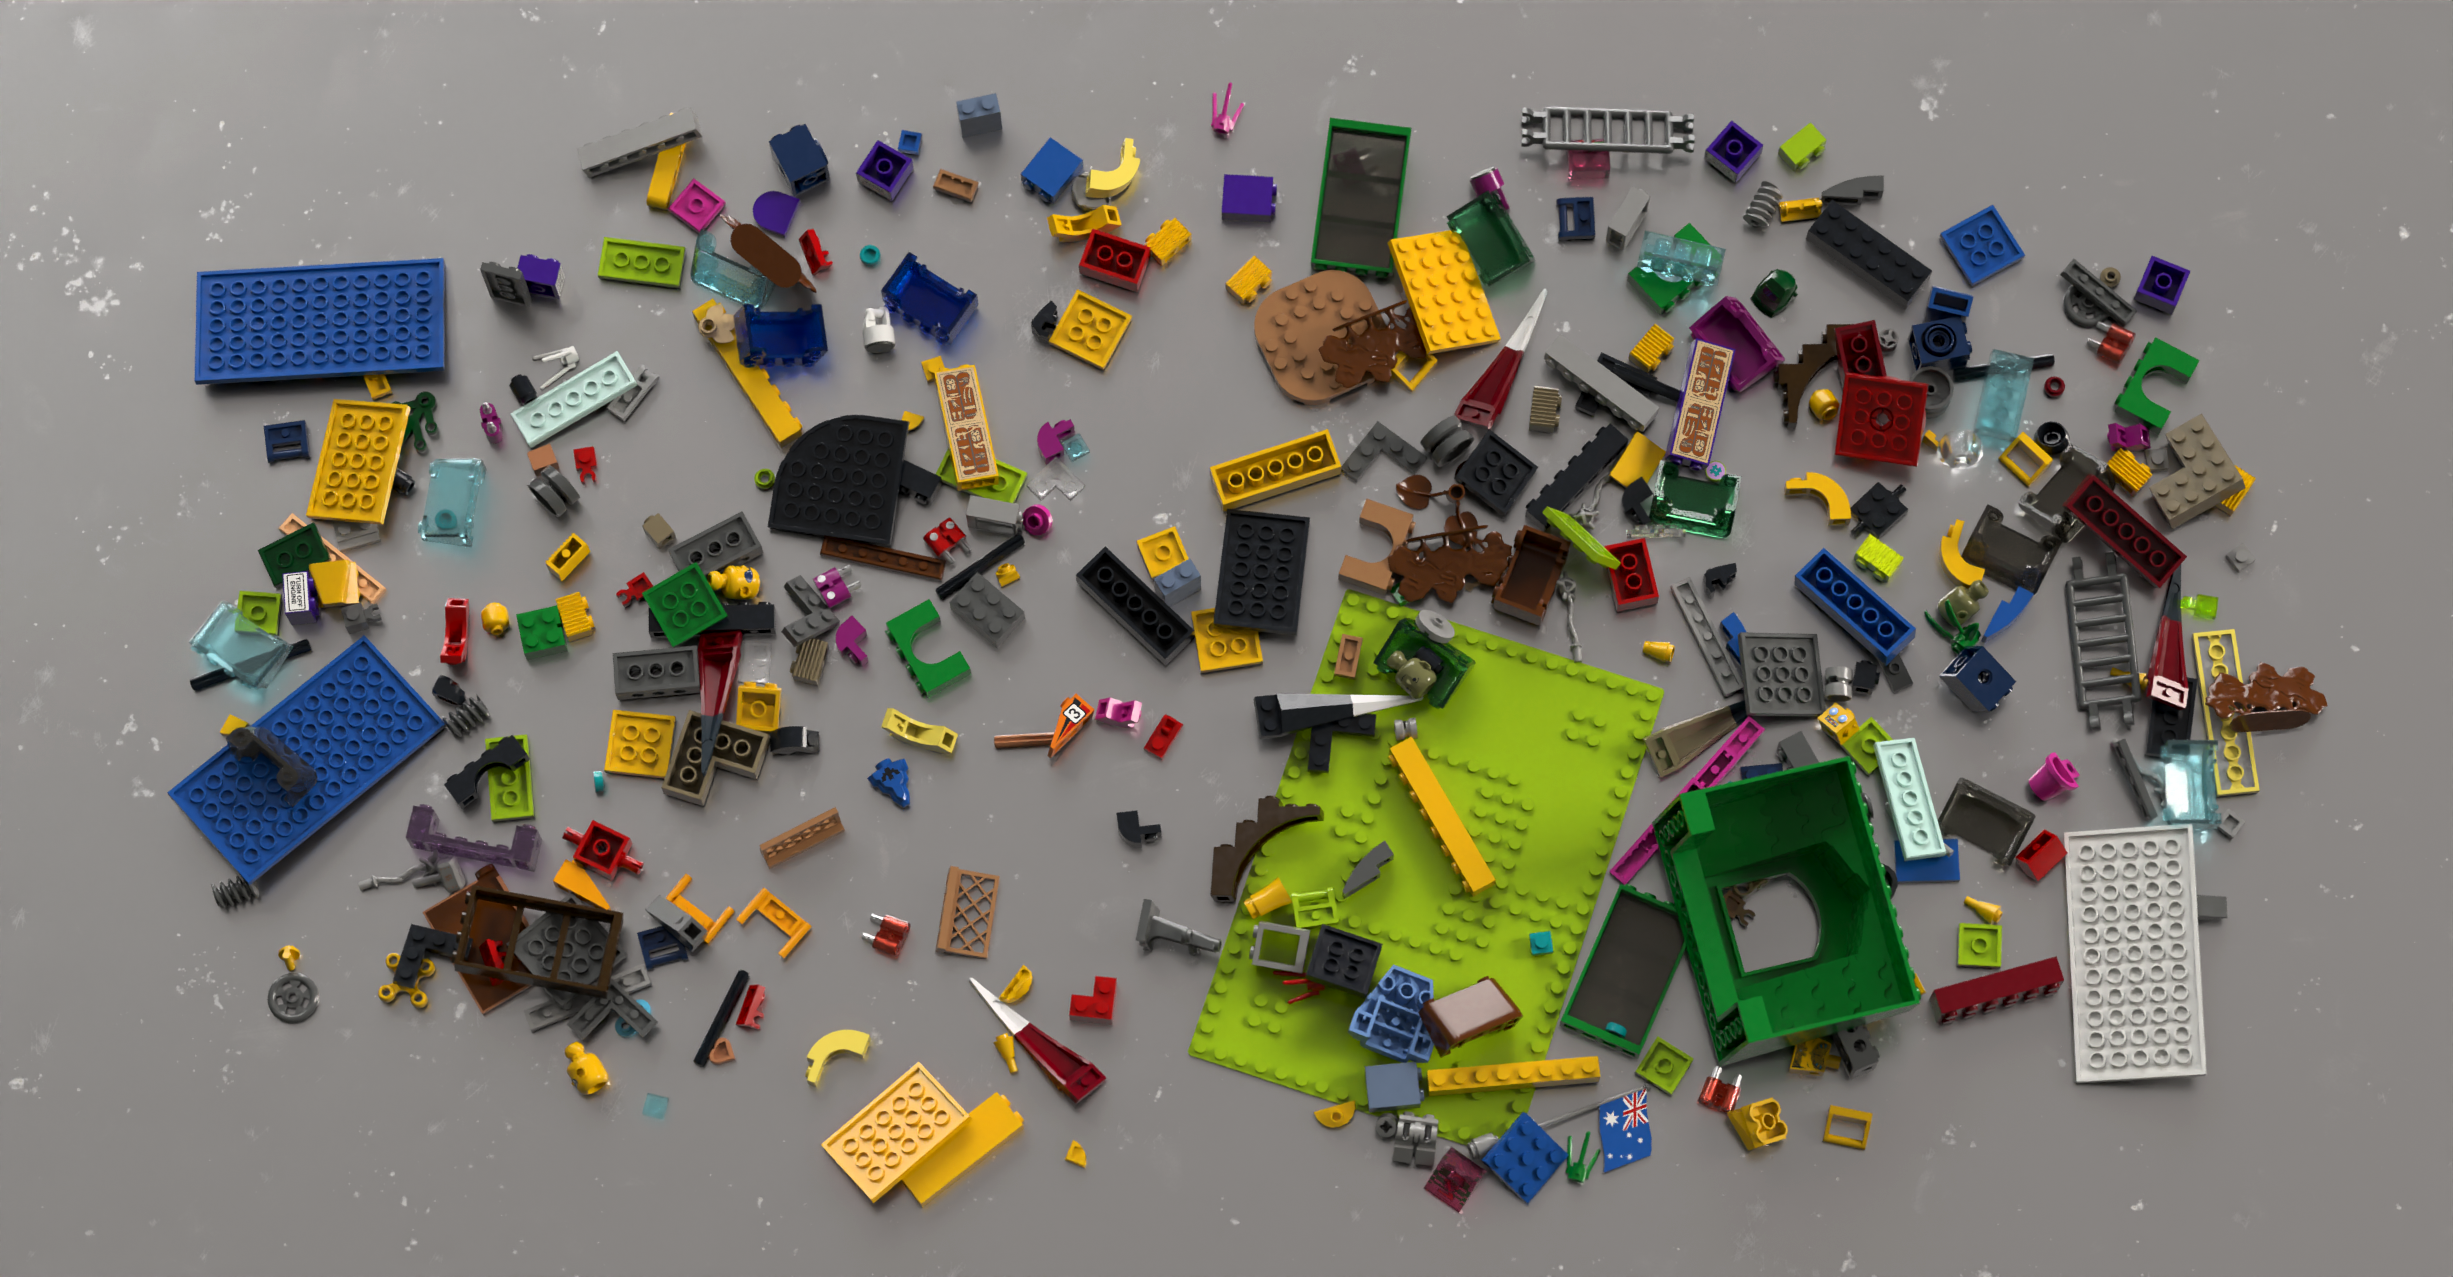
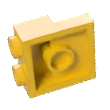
M750 681L738 687L736 724L759 731L778 729L782 688H777L775 683H765L764 687L756 686V682Z

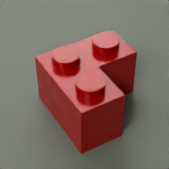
M1095 976L1093 996L1072 994L1069 1012L1070 1021L1112 1025L1117 978Z

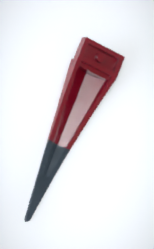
M2181 565L2170 578L2147 675L2149 682L2146 696L2178 710L2186 709L2189 690L2182 635Z
M740 630L700 635L698 660L702 727L701 772L704 777L709 767L741 657L740 649L743 635Z

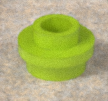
M769 469L757 471L754 477L755 484L760 489L771 488L775 483L774 473ZM763 477L769 478L767 482L761 481Z

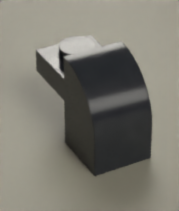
M1640 477L1625 489L1622 496V508L1625 513L1632 509L1634 512L1631 515L1636 523H1642L1644 526L1651 520L1640 503L1651 497L1653 492L1643 477Z
M789 726L770 732V752L786 755L796 751L813 754L819 752L818 731L806 730V727Z
M1137 810L1117 813L1120 837L1129 846L1142 848L1141 840L1145 839L1147 842H1152L1162 837L1161 824L1139 826Z

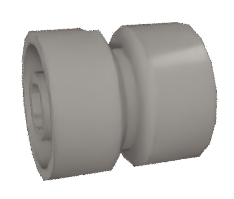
M1842 666L1826 668L1825 681L1828 683L1825 686L1826 700L1846 702L1852 699V687L1849 685L1852 683L1853 676L1851 668Z

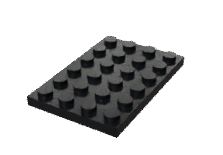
M1227 509L1213 627L1297 635L1310 517Z

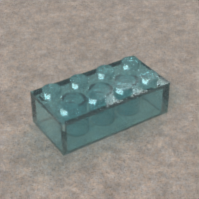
M1645 231L1637 267L1645 272H1660L1666 277L1677 276L1681 277L1684 281L1691 282L1695 280L1706 286H1718L1726 249Z
M1997 349L1992 350L1989 356L1973 433L2010 442L2017 438L2034 358Z

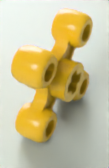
M397 953L389 954L385 959L386 966L396 972L401 956ZM423 959L414 989L393 983L383 985L378 990L379 998L383 1002L389 1003L394 1000L399 992H407L410 995L411 1004L415 1008L425 1007L428 1003V998L423 991L418 989L417 983L422 977H429L435 972L434 963L429 959ZM392 960H397V963L391 964ZM426 965L430 966L428 970H423ZM386 991H390L388 996H384ZM418 997H422L420 1002H416Z

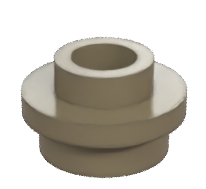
M2107 267L2101 272L2100 280L2111 288L2119 284L2121 275L2116 268ZM2112 274L2114 279H2109L2107 275Z

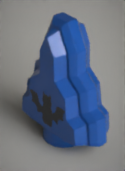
M888 758L879 762L875 766L877 771L867 778L873 788L878 787L883 794L890 795L892 800L902 808L910 805V793L906 787L909 781L906 774L908 766L905 759L892 762Z

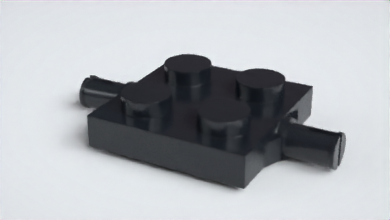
M1877 482L1850 508L1851 514L1859 523L1850 531L1851 534L1857 537L1865 529L1880 539L1908 512V508L1899 500V497L1907 491L1906 488L1900 484L1891 492L1881 483Z

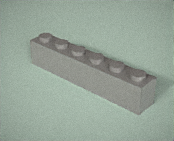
M690 107L688 109H680L677 113L661 116L655 121L642 123L636 128L625 129L614 136H606L600 141L587 143L583 147L578 148L577 151L582 170L590 178L702 137L698 117Z
M1561 334L1545 352L1544 359L1549 367L1560 370L1564 378L1569 381L1573 380L1583 392L1595 396V400L1599 404L1607 405L1612 409L1611 411L1615 416L1623 417L1633 429H1639L1643 432L1658 414L1659 407Z

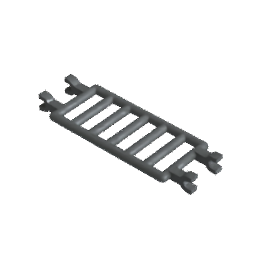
M1544 107L1541 112L1533 111L1530 108H1522V116H1528L1522 117V126L1542 123V133L1522 129V137H1527L1522 138V147L1542 144L1544 149L1671 154L1674 149H1683L1685 152L1694 153V144L1689 143L1695 142V135H1687L1683 138L1673 137V128H1683L1685 131L1693 132V123L1687 122H1694V114H1686L1682 117L1673 116L1670 111ZM1551 115L1563 116V142L1551 141ZM1571 116H1583V142H1571ZM1591 117H1604V143H1592ZM1612 117L1624 118V144H1612ZM1632 118H1644L1645 145L1633 144ZM1653 119H1665V145H1653Z
M2114 552L2105 553L2108 575L2084 578L2081 557H2073L2075 580H2069L2065 584L2078 705L2080 709H2089L2090 725L2093 731L2101 730L2098 707L2123 704L2124 723H2126V726L2135 725L2132 703L2139 702L2142 698L2128 575L2125 573L2117 574ZM2120 582L2121 594L2075 600L2074 588ZM2118 602L2123 604L2124 614L2077 619L2076 608ZM2125 622L2126 634L2080 640L2079 628ZM2127 642L2128 654L2082 660L2081 648ZM2129 662L2130 674L2084 680L2083 668ZM2123 683L2132 684L2133 694L2086 700V688Z

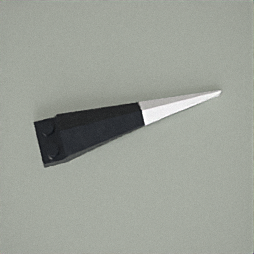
M1276 693L1275 695L1255 696L1253 700L1259 738L1265 739L1282 737L1350 717L1421 701L1424 697L1415 699L1411 696Z

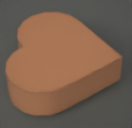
M719 1038L716 1040L714 1049L709 1053V1060L713 1065H721L735 1060L728 1039Z

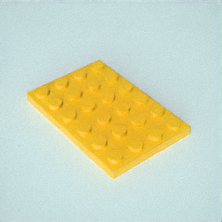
M1461 229L1391 239L1387 243L1427 354L1498 343L1501 340Z
M333 399L306 512L308 518L384 524L411 407L405 404Z
M918 1062L824 1141L821 1146L864 1194L875 1203L972 1119L924 1066Z

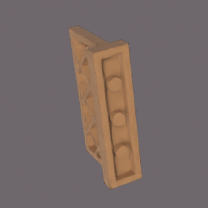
M836 807L759 845L760 852L769 869L844 832L845 829Z
M950 866L947 874L935 952H948L982 959L987 958L1000 876L962 870L959 867ZM961 875L970 876L974 884L965 889L960 883ZM985 879L994 881L993 889L987 893L979 884ZM975 886L983 894L976 901L968 894V891ZM965 894L971 904L962 910L957 903V899ZM986 898L990 904V909L982 913L976 903ZM973 906L980 916L971 922L964 912ZM962 915L968 924L958 930L954 924V919ZM982 918L987 924V929L979 934L973 924ZM971 927L976 937L967 942L961 932ZM958 935L965 945L959 949L951 948V939ZM979 938L984 945L983 953L974 952L970 944Z

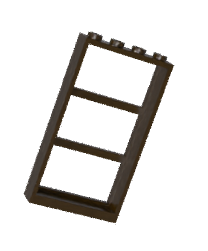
M472 885L471 892L467 891L465 904H468L467 910L462 912L460 924H463L462 931L457 933L456 943L459 945L457 951H453L451 963H454L455 971L607 999L624 921V913ZM478 899L517 906L503 969L464 962ZM524 908L564 915L550 977L511 970ZM571 917L610 924L597 986L557 979Z

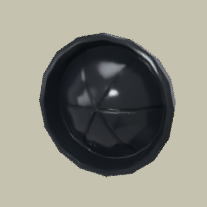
M2049 421L2037 429L2033 441L2048 455H2055L2067 448L2070 436L2062 424Z

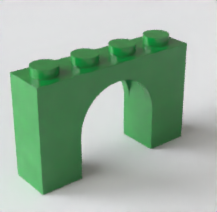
M1690 222L1677 232L1673 239V243L1691 263L1692 271L1685 279L1677 282L1665 281L1644 260L1628 273L1627 281L1659 315L1664 311L1666 313L1671 311L1676 305V301L1679 299L1684 300L1691 293L1690 290L1693 287L1701 286L1706 281L1705 277L1710 273L1712 275L1721 268V255Z
M2155 337L2152 343L2148 342L2143 350V353L2146 354L2144 359H2138L2133 369L2136 371L2134 377H2128L2124 385L2127 388L2124 395L2120 393L2114 404L2117 405L2115 410L2117 414L2136 424H2141L2159 435L2171 411L2150 401L2145 396L2142 390V379L2153 372H2164L2187 384L2200 360Z
M930 599L886 622L887 630H885L889 641L894 640L896 643L895 651L899 658H904L907 662L905 668L911 677L914 675L918 682L915 683L917 689L921 694L925 693L927 698L971 674V669L960 651L934 664L924 663L913 654L912 644L915 638L923 631L941 622L940 616Z

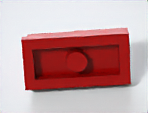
M806 230L798 240L812 275H816L820 270L828 269L833 262L825 261L829 252L821 250L820 240L815 230Z
M1165 714L1144 746V750L1162 760L1183 727V724Z
M486 939L479 946L485 966L503 969L504 964L501 959L506 956V952L500 953L497 951V948L503 944L502 941L494 942V940ZM490 978L492 986L500 985L504 981Z
M759 984L749 986L736 1022L737 1026H748L753 1029L760 1027L753 1019L754 1017L763 1018L764 1016L762 1012L757 1011V1008L764 1001L765 987Z

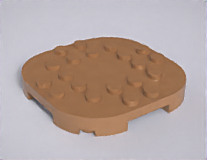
M1322 271L1273 292L1259 306L1254 321V334L1257 346L1262 351L1275 378L1276 385L1291 400L1303 402L1304 405H1321L1366 383L1369 385L1376 381L1371 372L1366 371L1360 383L1351 388L1343 387L1342 384L1335 381L1336 370L1339 366L1324 362L1319 352V348L1323 346L1326 336L1332 335L1344 338L1347 333L1346 328L1339 331H1333L1332 329L1379 310L1369 289L1360 279L1344 271ZM1381 314L1372 318L1376 329L1381 330L1387 327ZM1365 320L1351 327L1358 335H1362L1369 326ZM1351 337L1348 339L1350 345L1352 344Z

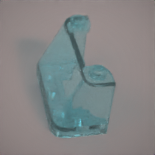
M701 229L696 239L690 272L693 283L751 310L763 309L776 285L752 265L748 268L715 253L716 238L711 233Z
M478 458L435 459L429 466L431 479L423 521H419L418 533L421 534L423 541L472 547L474 538L471 536L472 529L474 528L473 518L479 486L482 485L481 478L485 479L486 466L483 459Z
M2167 740L2164 746H2161L2160 756L2161 759H2164L2166 809H2163V820L2167 821L2168 825L2192 824L2193 828L2216 829L2222 824L2221 813L2215 812L2219 809L2218 805H2216L2214 765L2217 763L2216 759H2214V751H2218V740Z

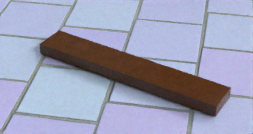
M824 536L820 556L940 582H942L947 563L946 560L830 536Z

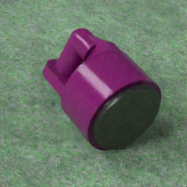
M1490 167L1470 177L1469 181L1476 197L1488 213H1494L1503 208L1506 210L1510 209L1501 188L1504 185V181L1498 168ZM1497 189L1501 199L1492 202L1489 192Z

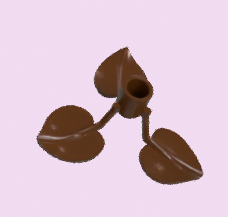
M1466 460L1457 467L1455 476L1459 472L1463 464L1466 462ZM1422 475L1409 476L1396 484L1399 498L1412 509H1424L1429 504V497L1433 498L1446 495L1449 502L1455 503L1456 516L1453 515L1447 518L1444 524V532L1478 526L1477 519L1471 512L1459 513L1460 501L1465 495V489L1462 484H1453L1448 490L1430 494L1432 490L1431 482ZM1478 531L1473 532L1472 536L1476 538ZM1464 534L1448 537L1450 541L1460 546H1464L1467 542Z

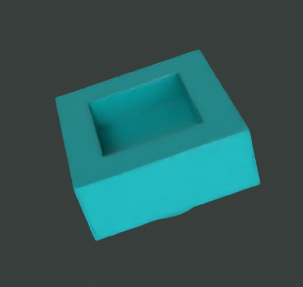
M1551 931L1529 934L1532 956L1553 954Z

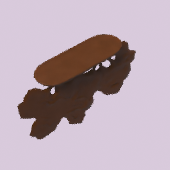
M720 215L724 222L733 229L730 242L735 252L770 281L782 288H789L799 283L804 288L817 293L816 288L802 273L800 263L764 232L752 224H741L731 216L727 218L724 215Z
M1407 300L1332 329L1333 331H1339L1346 328L1347 333L1344 338L1332 335L1326 336L1323 346L1319 348V352L1324 362L1339 366L1336 370L1335 378L1337 383L1342 384L1345 388H1351L1362 381L1366 371L1371 372L1375 380L1389 383L1391 369L1395 368L1397 363L1396 352L1401 351L1411 358H1425L1427 352L1411 308L1409 307L1406 310L1404 316L1394 313V309L1406 304ZM1385 313L1390 319L1389 324L1386 328L1378 330L1374 327L1372 318ZM1409 317L1410 322L1406 321L1405 318ZM1396 319L1397 322L1403 321L1406 327L1401 328L1397 326L1394 320ZM1366 320L1369 327L1362 335H1358L1352 330V325ZM1391 323L1395 326L1392 330L1390 329ZM1350 337H1351V340H1352V344H1351V345L1348 343V339H1349Z
M1481 525L1407 539L1408 543L1420 542L1421 545L1417 551H1411L1405 546H1398L1394 550L1393 555L1387 558L1390 571L1404 576V579L1400 582L1398 593L1404 596L1406 601L1413 602L1422 599L1433 588L1440 599L1453 603L1457 596L1456 592L1462 590L1465 586L1464 577L1468 574L1474 576L1482 584L1495 586L1500 579V575L1508 567L1507 557L1512 554V546L1504 543L1502 535L1497 531H1491L1483 540L1472 536L1473 532L1488 528V525ZM1464 534L1467 541L1461 549H1452L1449 546L1448 537ZM1443 538L1442 547L1437 548L1435 551H1431L1426 545L1427 540ZM1474 542V545L1478 543L1483 549L1482 552L1475 551L1471 543ZM1482 542H1487L1488 547H1485ZM1469 545L1470 550L1466 552V546ZM1423 552L1422 559L1419 558V553Z
M2263 662L2259 663L2256 672L2251 673L2249 676L2250 683L2247 685L2232 675L2219 673L2215 678V682L2211 683L2208 688L2209 696L2205 698V705L2214 708L2216 715L2222 719L2231 717L2234 712L2241 714L2230 723V729L2235 732L2298 728L2311 719L2310 713L2318 715L2323 707L2328 706L2324 694L2310 688L2313 685L2315 675L2309 672L2307 668L2302 666L2289 668L2283 676H2280L2273 666ZM2239 702L2246 711H2243V709L2239 710L2234 703ZM2292 702H2296L2297 706L2293 708ZM2248 704H2251L2250 709L2247 708ZM2229 706H2232L2235 710H2230ZM2260 706L2267 709L2266 712H2251L2253 708ZM2281 707H2285V708L2287 709V710L2275 711V710L2280 709Z

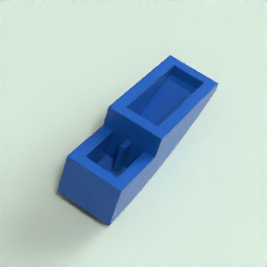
M2019 586L2010 604L2002 600L1981 641L1986 643L2008 629L2024 612L2034 593Z
M1733 612L1720 622L1719 628L1730 640L1726 645L1727 651L1741 667L1738 634L1746 632V630Z

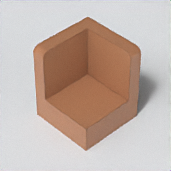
M550 444L527 453L536 477L541 475V471L547 465L559 469Z

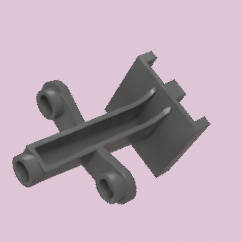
M1149 899L1143 900L1136 941H1140L1139 945L1144 946L1143 950L1152 951L1154 940L1163 939L1187 945L1191 955L1199 954L1200 949L1214 953L1220 952L1221 939L1213 938L1188 927L1159 917L1160 910L1155 903Z

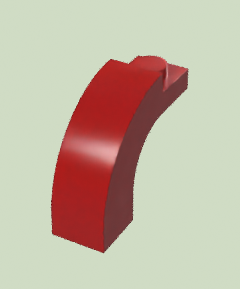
M448 598L445 605V640L440 654V662L456 665L465 662L467 655L469 599Z

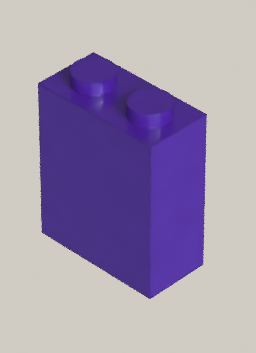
M1224 174L1222 220L1271 222V215L1275 216L1276 203H1272V196L1277 195V184H1273V177Z

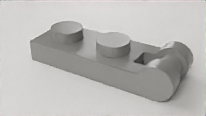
M643 365L632 375L638 385L613 399L607 407L609 412L622 421L628 418L651 387L659 380L658 375L655 373L651 374L647 371L648 368ZM641 378L646 379L644 384L639 381Z

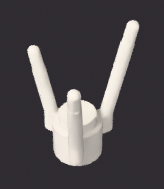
M574 346L532 357L533 360L541 359L542 362L560 358L563 365L567 364L564 369L541 385V390L549 386L568 370L576 367L575 362L579 361V357Z

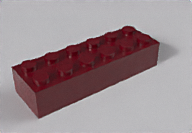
M2088 474L2062 504L2064 509L2155 588H2161L2187 558L2182 551L2094 474Z
M2057 956L1935 989L1929 1000L1936 1022L1943 1021V1024L1954 1022L1955 1018L1963 1016L1964 1019L1976 1015L1975 1012L1982 1010L1984 1013L1996 1010L1997 1006L2004 1005V1007H2010L2017 1004L2016 1001L2024 999L2025 1002L2035 1000L2037 995L2045 994V996L2056 994L2064 982Z

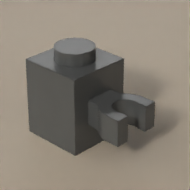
M361 603L341 608L348 633L352 634L369 629L368 621H381L380 614L372 615L374 610L379 609L378 604H372L367 609H364Z

